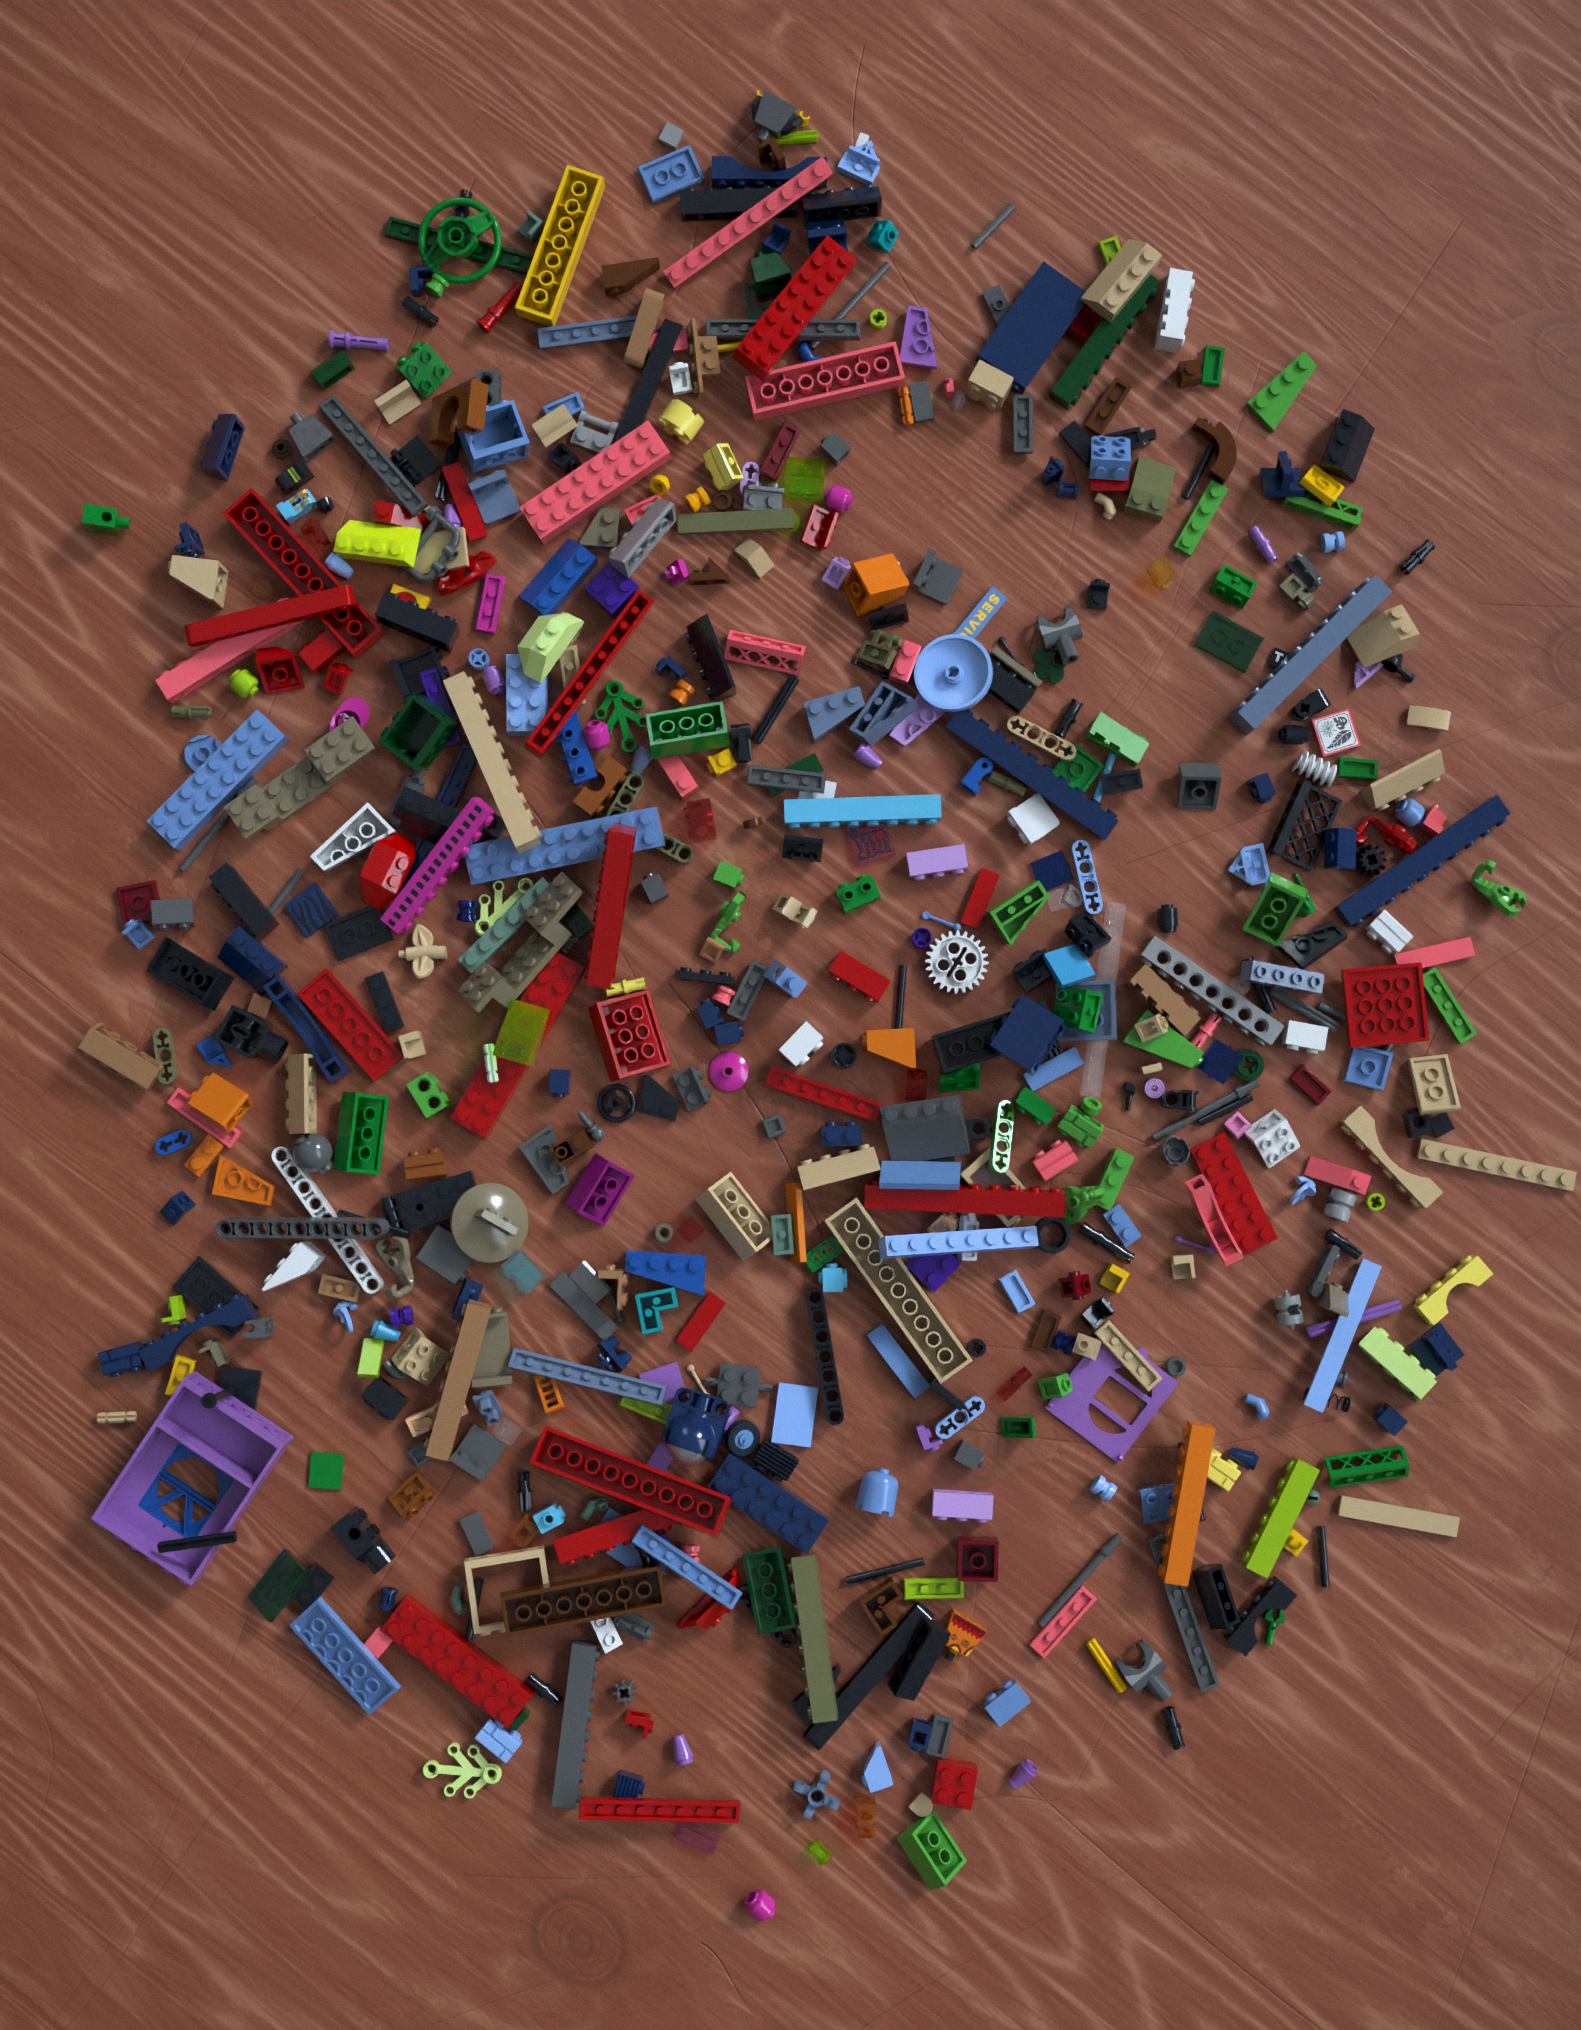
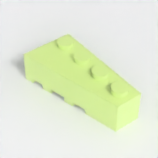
M1374 1327L1357 1346L1375 1363L1381 1364L1383 1366L1382 1369L1392 1378L1396 1377L1398 1379L1397 1382L1404 1390L1413 1392L1414 1395L1412 1397L1418 1402L1437 1383L1434 1379L1436 1376L1427 1368L1423 1370L1419 1366L1420 1362L1413 1355H1406L1403 1352L1404 1347L1397 1341L1393 1343L1388 1339L1389 1334L1381 1327L1378 1329Z

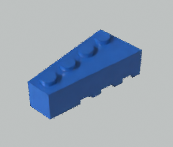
M627 1250L625 1271L704 1295L707 1255Z

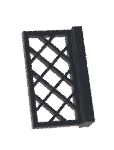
M1307 780L1297 781L1266 852L1277 855L1307 871H1311L1325 841V830L1331 828L1343 800L1311 785V782ZM1310 790L1315 792L1318 801L1311 804L1307 797ZM1331 800L1335 802L1333 809L1327 812L1323 801ZM1319 803L1323 814L1314 817L1311 806ZM1307 808L1310 819L1302 821L1300 812L1302 809ZM1324 816L1326 825L1319 830L1315 819ZM1312 821L1315 831L1306 834L1303 824ZM1299 825L1302 836L1294 839L1292 834L1293 827ZM1316 834L1318 843L1316 846L1311 847L1308 836ZM1304 839L1307 849L1298 852L1295 841ZM1291 843L1295 854L1287 855L1283 853L1285 845ZM1308 851L1310 856L1308 865L1302 862L1299 854Z

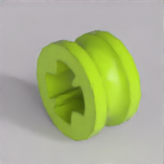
M876 309L870 315V325L874 329L884 328L887 323V315L883 310ZM881 316V320L879 323H876V319L873 320V318Z
M1370 1193L1366 1197V1205L1371 1210L1379 1211L1385 1205V1199L1381 1194ZM1376 1196H1378V1202H1380V1204L1378 1206L1375 1205V1207H1372L1373 1202L1370 1201L1371 1198L1373 1197L1376 1199Z

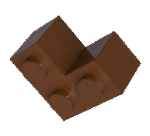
M890 1576L858 1597L880 1636L898 1626L897 1620L888 1607L902 1599L903 1593L893 1577Z

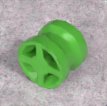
M433 273L431 276L432 280L426 283L425 288L434 296L441 298L443 290L449 287V283L440 275Z

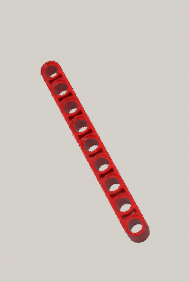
M345 585L190 623L184 626L188 646L196 647L355 607L356 603L352 586Z

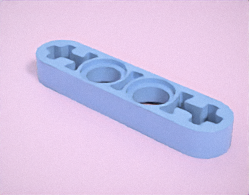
M1078 840L1072 845L1071 853L1083 906L1090 915H1096L1102 910L1103 903L1090 846L1086 841ZM1078 844H1081V847H1085L1083 857L1088 856V859L1077 861V858L1081 857L1080 852L1075 850ZM1081 863H1087L1090 866L1088 873L1080 871L1079 866ZM1085 882H1092L1094 884L1093 892H1086L1084 890ZM1097 895V897H1093L1094 904L1098 903L1096 911L1088 907L1091 904V899H1086V896Z

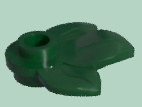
M1042 648L1032 654V657L1038 662L1034 670V675L1041 680L1050 678L1054 685L1063 679L1066 664L1062 662L1057 664L1055 662V658L1061 659L1058 650L1052 652L1049 649Z

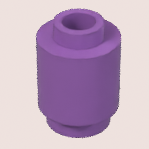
M495 665L485 668L482 671V678L489 693L495 696L504 694L506 682L500 669H497Z

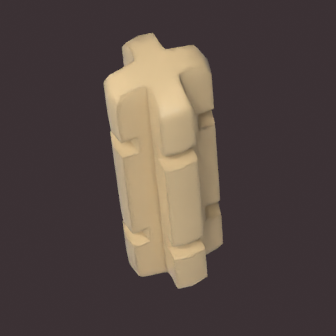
M126 1411L110 1412L108 1414L107 1412L97 1414L98 1424L137 1421L136 1411H128L127 1413Z

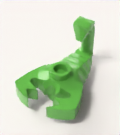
M1491 859L1487 863H1480L1471 876L1472 885L1483 896H1486L1490 903L1505 916H1517L1522 909H1516L1515 905L1520 903L1523 908L1527 902L1526 894L1513 887L1495 884L1492 881L1482 879L1481 875L1484 871H1488L1492 875L1496 863ZM1514 898V899H1515V904L1512 905V906H1509V904L1511 903L1512 899Z
M742 891L737 893L731 903L726 901L718 912L721 919L710 935V938L726 946L725 952H736L740 948V943L734 938L731 939V944H728L720 939L718 934L731 922L735 923L740 917L739 907L747 897Z
M1075 1186L1060 1187L1061 1190L1065 1191V1201L1067 1198L1068 1206L1071 1208V1211H1066L1062 1219L1068 1225L1076 1224L1085 1216L1089 1208H1092L1105 1196L1104 1188L1101 1186H1086L1082 1188Z

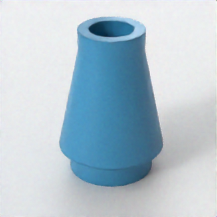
M375 1320L370 1335L374 1336V1339L397 1343L401 1331L396 1330L382 1320Z

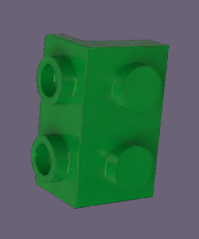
M1026 1087L1021 1090L1013 1101L1017 1105L1015 1107L1023 1114L1029 1113L1033 1116L1032 1120L1040 1126L1042 1124L1048 1125L1056 1111V1108Z

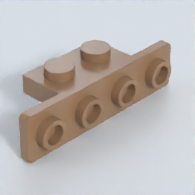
M691 318L689 325L686 326L687 337H690L691 343L688 345L689 356H692L690 371L692 375L694 374L695 380L692 383L693 393H696V398L701 399L704 394L702 377H715L721 374L717 336H697L696 319Z

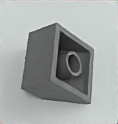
M1179 764L1177 808H1217L1222 779L1219 764Z

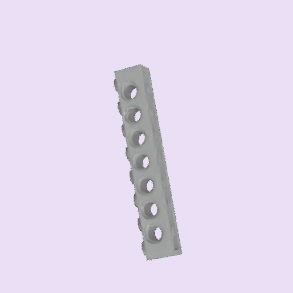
M1153 936L1140 953L1139 957L1142 959L1141 962L1143 964H1147L1150 968L1151 966L1158 970L1157 973L1163 978L1167 979L1169 977L1174 981L1173 984L1181 990L1186 989L1190 992V997L1198 1002L1202 1000L1207 1004L1205 1006L1207 1009L1214 1013L1217 1011L1222 1014L1223 1020L1229 1024L1235 1023L1239 1026L1238 1030L1247 1036L1250 1034L1255 1037L1254 1041L1263 1047L1265 1045L1271 1046L1285 1027L1158 937ZM1158 954L1165 955V964L1158 962ZM1175 965H1179L1182 968L1181 975L1174 973L1173 968ZM1191 976H1195L1198 979L1196 987L1192 986L1189 982ZM1208 987L1214 990L1213 998H1209L1206 995ZM1223 999L1230 1001L1231 1006L1229 1009H1225L1222 1006ZM1240 1010H1244L1247 1014V1018L1244 1021L1238 1017ZM1257 1021L1263 1025L1261 1032L1256 1031L1254 1027Z

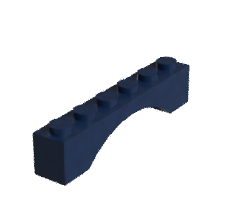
M712 156V187L718 189L735 187L737 189H742L743 187L761 188L763 186L778 188L821 157H807L801 163L780 171H760L739 163L731 156ZM827 179L814 189L827 188Z
M278 975L265 984L263 988L300 1034L331 1083H337L351 1073V1070L286 978Z
M237 1294L229 1298L230 1303L226 1305L220 1303L212 1307L213 1312L209 1314L203 1312L195 1316L196 1321L190 1324L186 1321L178 1325L179 1330L173 1333L169 1330L160 1335V1340L155 1342L152 1339L144 1343V1348L138 1352L148 1372L172 1361L183 1341L199 1328L211 1325L236 1327L256 1317L258 1313L248 1294L244 1296Z

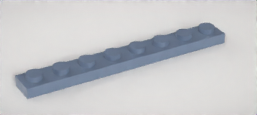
M517 1348L513 1349L508 1365L509 1369L661 1407L667 1389L666 1385Z

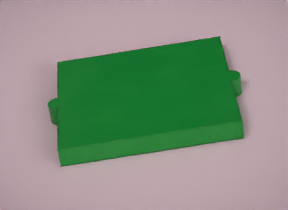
M330 1451L326 1453L311 1452L308 1487L323 1488V1490L342 1489L345 1454L330 1453Z

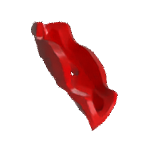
M481 551L475 556L468 555L469 567L449 570L438 579L439 594L444 596L457 590L465 589L480 580L497 562L496 557L487 551ZM465 571H472L471 574L462 578Z

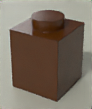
M1199 359L1179 362L1176 368L1179 389L1198 386L1202 379Z

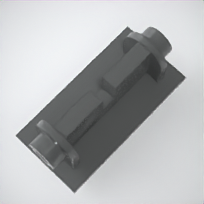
M1302 551L1286 562L1292 572L1307 586L1305 589L1311 593L1325 582Z
M635 1613L615 1616L613 1620L614 1626L645 1643L650 1639L656 1626Z

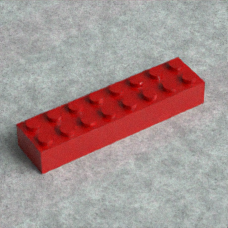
M827 235L737 346L732 358L763 382L850 274L858 260Z
M614 823L611 829L608 828L605 833L604 844H607V848L602 853L601 864H604V867H602L599 873L598 883H601V886H599V891L597 890L595 902L598 905L596 910H594L592 920L596 924H594L590 933V941H593V943H591L588 949L587 959L590 962H588L584 978L587 979V985L610 989L615 979L637 827Z
M409 1593L380 1630L507 1729L535 1691L472 1641L465 1639L463 1634Z

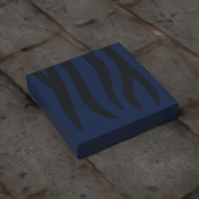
M318 883L313 884L284 905L306 937L311 936L325 924L340 915Z

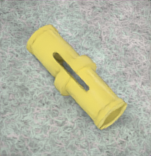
M644 977L628 981L624 979L622 982L612 984L610 989H606L607 997L624 993L628 995L629 992L646 989Z

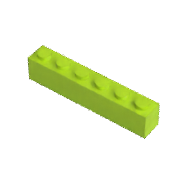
M1296 1457L1288 1462L1285 1477L1279 1480L1277 1484L1278 1491L1275 1496L1271 1497L1268 1503L1269 1510L1267 1514H1263L1259 1522L1261 1526L1258 1532H1255L1251 1538L1252 1545L1249 1550L1244 1552L1242 1557V1565L1267 1579L1320 1472L1316 1467Z

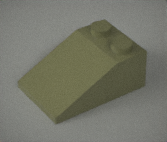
M1139 457L1123 513L1160 523L1169 500L1176 467Z

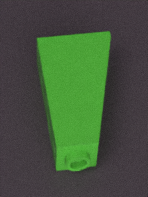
M1144 1010L1134 1025L1155 1015L1149 1010ZM1133 1025L1121 1040L1127 1046L1187 1069H1191L1193 1066L1197 1068L1203 1060L1201 1056L1204 1052L1170 1026L1167 1027L1168 1031L1142 1043Z

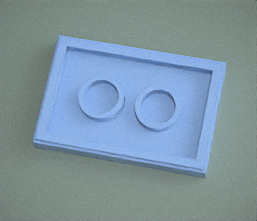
M779 1382L771 1442L811 1447L818 1387Z

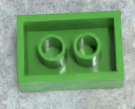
M1271 872L1247 915L1242 930L1278 947L1306 899L1307 889Z

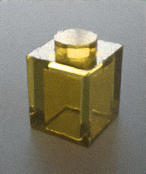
M1165 555L1149 564L1146 568V572L1157 589L1161 587L1167 588L1175 582L1174 579L1177 573Z

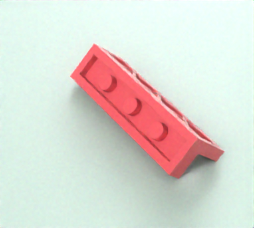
M730 630L724 658L730 661L800 676L806 646ZM730 647L738 648L741 654H729ZM752 651L757 652L760 658L756 660L751 659L748 653ZM769 656H776L779 662L773 664L767 658ZM789 660L798 661L797 669L789 667L786 662Z

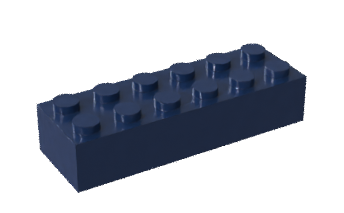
M731 1451L728 1452L707 1485L711 1490L731 1497L733 1505L806 1554L829 1522V1516Z

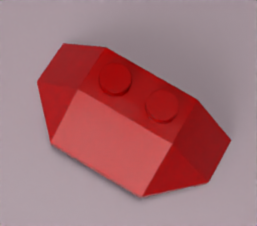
M400 832L376 840L358 875L363 902L381 911L398 894L415 860L416 842Z
M734 1566L722 1579L736 1588L737 1568ZM706 1593L677 1621L676 1626L678 1629H708L710 1626L714 1628L722 1620L720 1616L732 1610Z

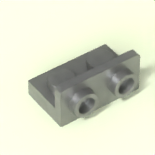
M750 481L749 485L743 486L742 510L781 509L782 494L785 493V488H780V484L769 483L767 487L761 486V482Z

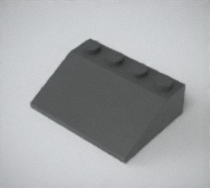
M961 1095L880 1107L891 1161H923L970 1154Z

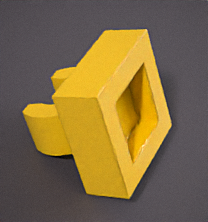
M1292 1528L1283 1547L1297 1557L1308 1543V1540Z

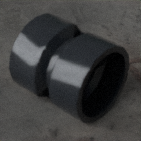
M849 1043L837 1044L831 1052L832 1063L839 1069L850 1068L857 1058L855 1048Z

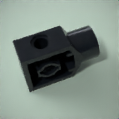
M235 1005L231 1006L213 1039L247 1058L255 1059L260 1056L273 1064H277L280 1061L289 1043V1040L272 1032L271 1023Z
M356 1506L330 1529L353 1557L365 1563L375 1575L397 1555L383 1540L377 1525L371 1524L367 1519V1513L362 1508L359 1509Z

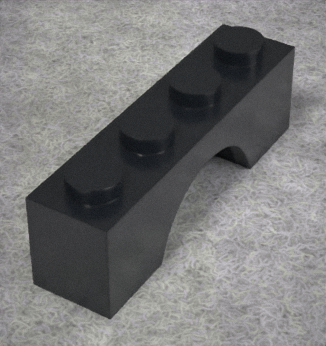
M1276 1576L1273 1579L1269 1578L1265 1582L1262 1592L1260 1594L1257 1593L1251 1599V1605L1239 1613L1241 1622L1225 1630L1226 1634L1223 1637L1245 1657L1259 1642L1255 1635V1623L1259 1615L1268 1609L1285 1611L1297 1597Z

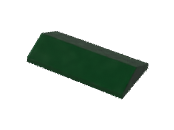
M781 1546L742 1554L757 1634L761 1635L796 1628Z

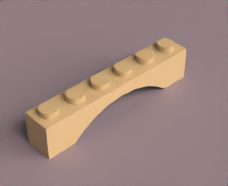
M1361 1105L1355 1106L1339 1121L1342 1125L1341 1129L1348 1136L1352 1135L1356 1139L1355 1144L1361 1150L1365 1149L1370 1154L1368 1156L1374 1164H1379L1383 1168L1382 1172L1387 1178H1393L1397 1183L1396 1187L1403 1194L1407 1193L1410 1196L1409 1201L1416 1208L1426 1209L1443 1193L1430 1178L1408 1173L1390 1160L1378 1141L1375 1120Z

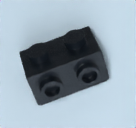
M1045 949L1035 951L1025 962L1017 963L1012 970L1014 978L1026 994L1053 977L1042 958L1043 954L1047 953Z

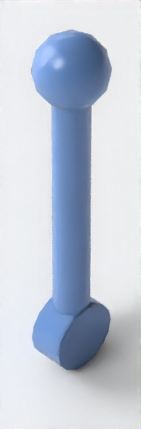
M927 911L922 914L923 919L937 921L953 927L955 931L961 929L959 923H950L930 915Z

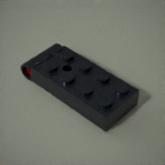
M473 1170L379 1199L384 1217L390 1225L413 1231L450 1219L458 1198L469 1188L476 1186L477 1183ZM418 1204L423 1205L422 1211L417 1209Z

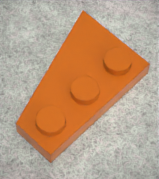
M220 1155L212 1191L213 1195L272 1205L275 1191L273 1184Z

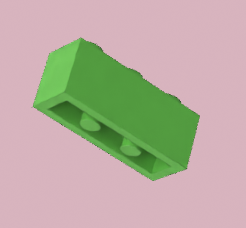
M1119 1149L1112 1150L1097 1183V1186L1104 1188L1105 1196L1096 1206L1111 1211L1134 1156Z

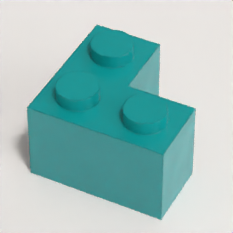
M672 1286L635 1295L642 1334L658 1332L664 1329L660 1310L679 1306L676 1287Z

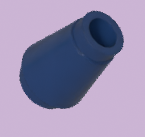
M1231 1447L1228 1458L1243 1468L1254 1471L1259 1455L1255 1454L1254 1451Z

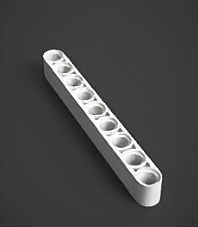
M288 1147L275 1148L271 1154L273 1162L311 1216L324 1217L328 1214L331 1217H338L308 1172L300 1169L295 1164L292 1150ZM282 1150L286 1152V1159L284 1161H281L278 1156ZM293 1166L298 1170V1174L295 1177L290 1175V1169ZM304 1182L309 1185L307 1193L301 1190V1185ZM315 1198L319 1199L321 1203L318 1209H315L312 1205ZM337 1224L338 1230L342 1232L341 1225ZM328 1239L365 1292L373 1294L383 1288L384 1281L355 1239H342L341 1241ZM349 1246L355 1251L353 1257H349L346 1254ZM359 1263H363L366 1266V1271L363 1274L358 1271ZM371 1279L377 1281L378 1286L375 1290L369 1286Z

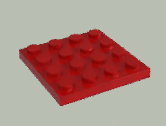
M1421 962L1341 970L1349 1048L1430 1041Z

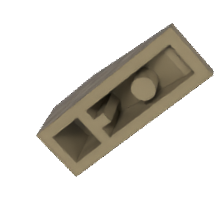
M1334 1282L1331 1285L1324 1283V1291L1317 1298L1315 1305L1334 1314L1348 1317L1347 1292L1342 1290L1343 1286Z

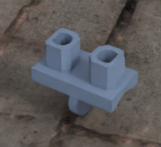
M483 1390L479 1396H472L476 1407L484 1421L486 1420L488 1426L500 1422L499 1416L503 1415V1410L492 1390Z

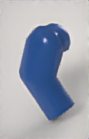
M803 342L798 346V354L803 363L822 359V357L812 355L808 343Z

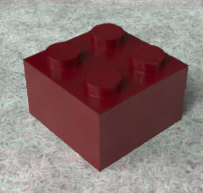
M957 1536L956 1578L958 1581L998 1582L999 1541L997 1537Z

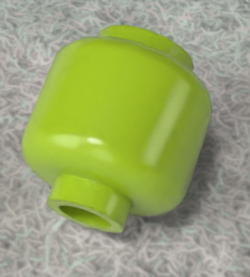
M238 669L229 678L231 690L241 698L248 696L252 698L259 690L257 688L258 679L247 669Z

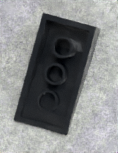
M166 937L146 970L198 1004L213 1011L216 1010L235 978Z

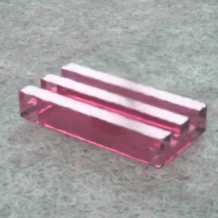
M682 1822L676 1835V1840L709 1855H713L717 1842L720 1839V1834L693 1822ZM685 1826H687L693 1830H696L702 1834L714 1838V1841L704 1838L684 1828ZM682 1834H685V1835H687V1836H689V1837H691V1838H694V1839H696V1840H698V1841H700V1842H703V1843H705V1844H707V1845H709V1846H711V1847H707V1846H705V1845H703V1844H701V1843H698V1842H696V1841H694V1840H692V1839H690V1838H687V1837L683 1836Z

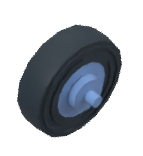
M741 1419L735 1421L726 1431V1446L732 1453L738 1456L749 1455L756 1450L760 1443V1431L749 1420Z

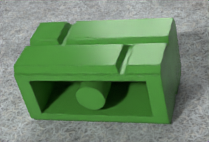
M1072 1104L1068 1107L1057 1125L1062 1135L1066 1137L1070 1135L1083 1148L1086 1146L1091 1148L1104 1129L1103 1124Z

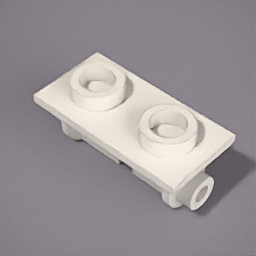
M611 1617L590 1621L605 1654L623 1644Z

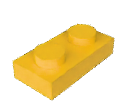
M181 1355L176 1356L165 1394L172 1396L183 1378L193 1373L196 1359Z

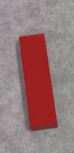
M457 462L442 467V473L462 525L465 528L469 543L487 537L488 534L461 463Z

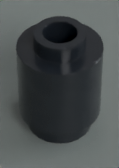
M1283 725L1282 729H1279L1278 738L1282 741L1283 745H1302L1309 740V729L1303 725Z
M1173 904L1161 905V909H1157L1158 925L1161 928V933L1177 932V927H1179L1177 908H1173Z

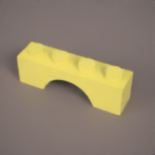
M1466 1255L1461 1259V1264L1456 1269L1451 1268L1446 1272V1277L1441 1282L1440 1280L1436 1281L1431 1285V1290L1427 1294L1423 1293L1416 1298V1303L1413 1307L1428 1324L1434 1326L1449 1313L1446 1300L1448 1293L1454 1286L1460 1283H1468L1479 1287L1493 1275L1478 1255Z

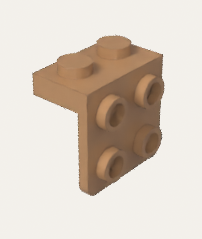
M605 1264L598 1270V1278L618 1279L617 1311H621L628 1304V1293L624 1292L625 1286L628 1285L629 1273H625V1268H617V1264Z

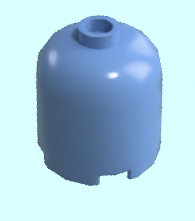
M879 1467L877 1471L866 1472L863 1475L854 1508L860 1509L862 1505V1510L883 1515L888 1512L887 1516L893 1517L899 1488L897 1479L889 1474V1470Z

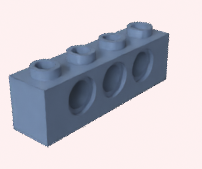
M1251 960L1242 962L1240 981L1307 994H1322L1325 974Z

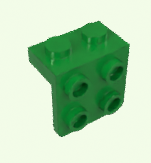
M417 341L410 347V353L406 356H401L396 361L397 365L394 369L399 374L404 375L423 397H428L451 374V369L427 342L421 341L419 343Z

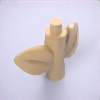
M417 924L412 933L411 939L414 947H406V950H399V958H406L407 961L413 960L412 971L419 979L427 977L432 973L434 969L433 959H447V947L433 945L434 937L432 933L421 924Z

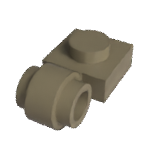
M1294 573L1278 587L1291 602L1297 598L1296 606L1301 611L1308 610L1314 605L1315 597L1310 592H1303L1307 586Z

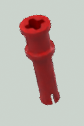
M518 281L515 282L494 307H489L487 313L481 319H477V325L485 333L489 334L491 332L490 329L502 320L504 312L519 297L523 285Z

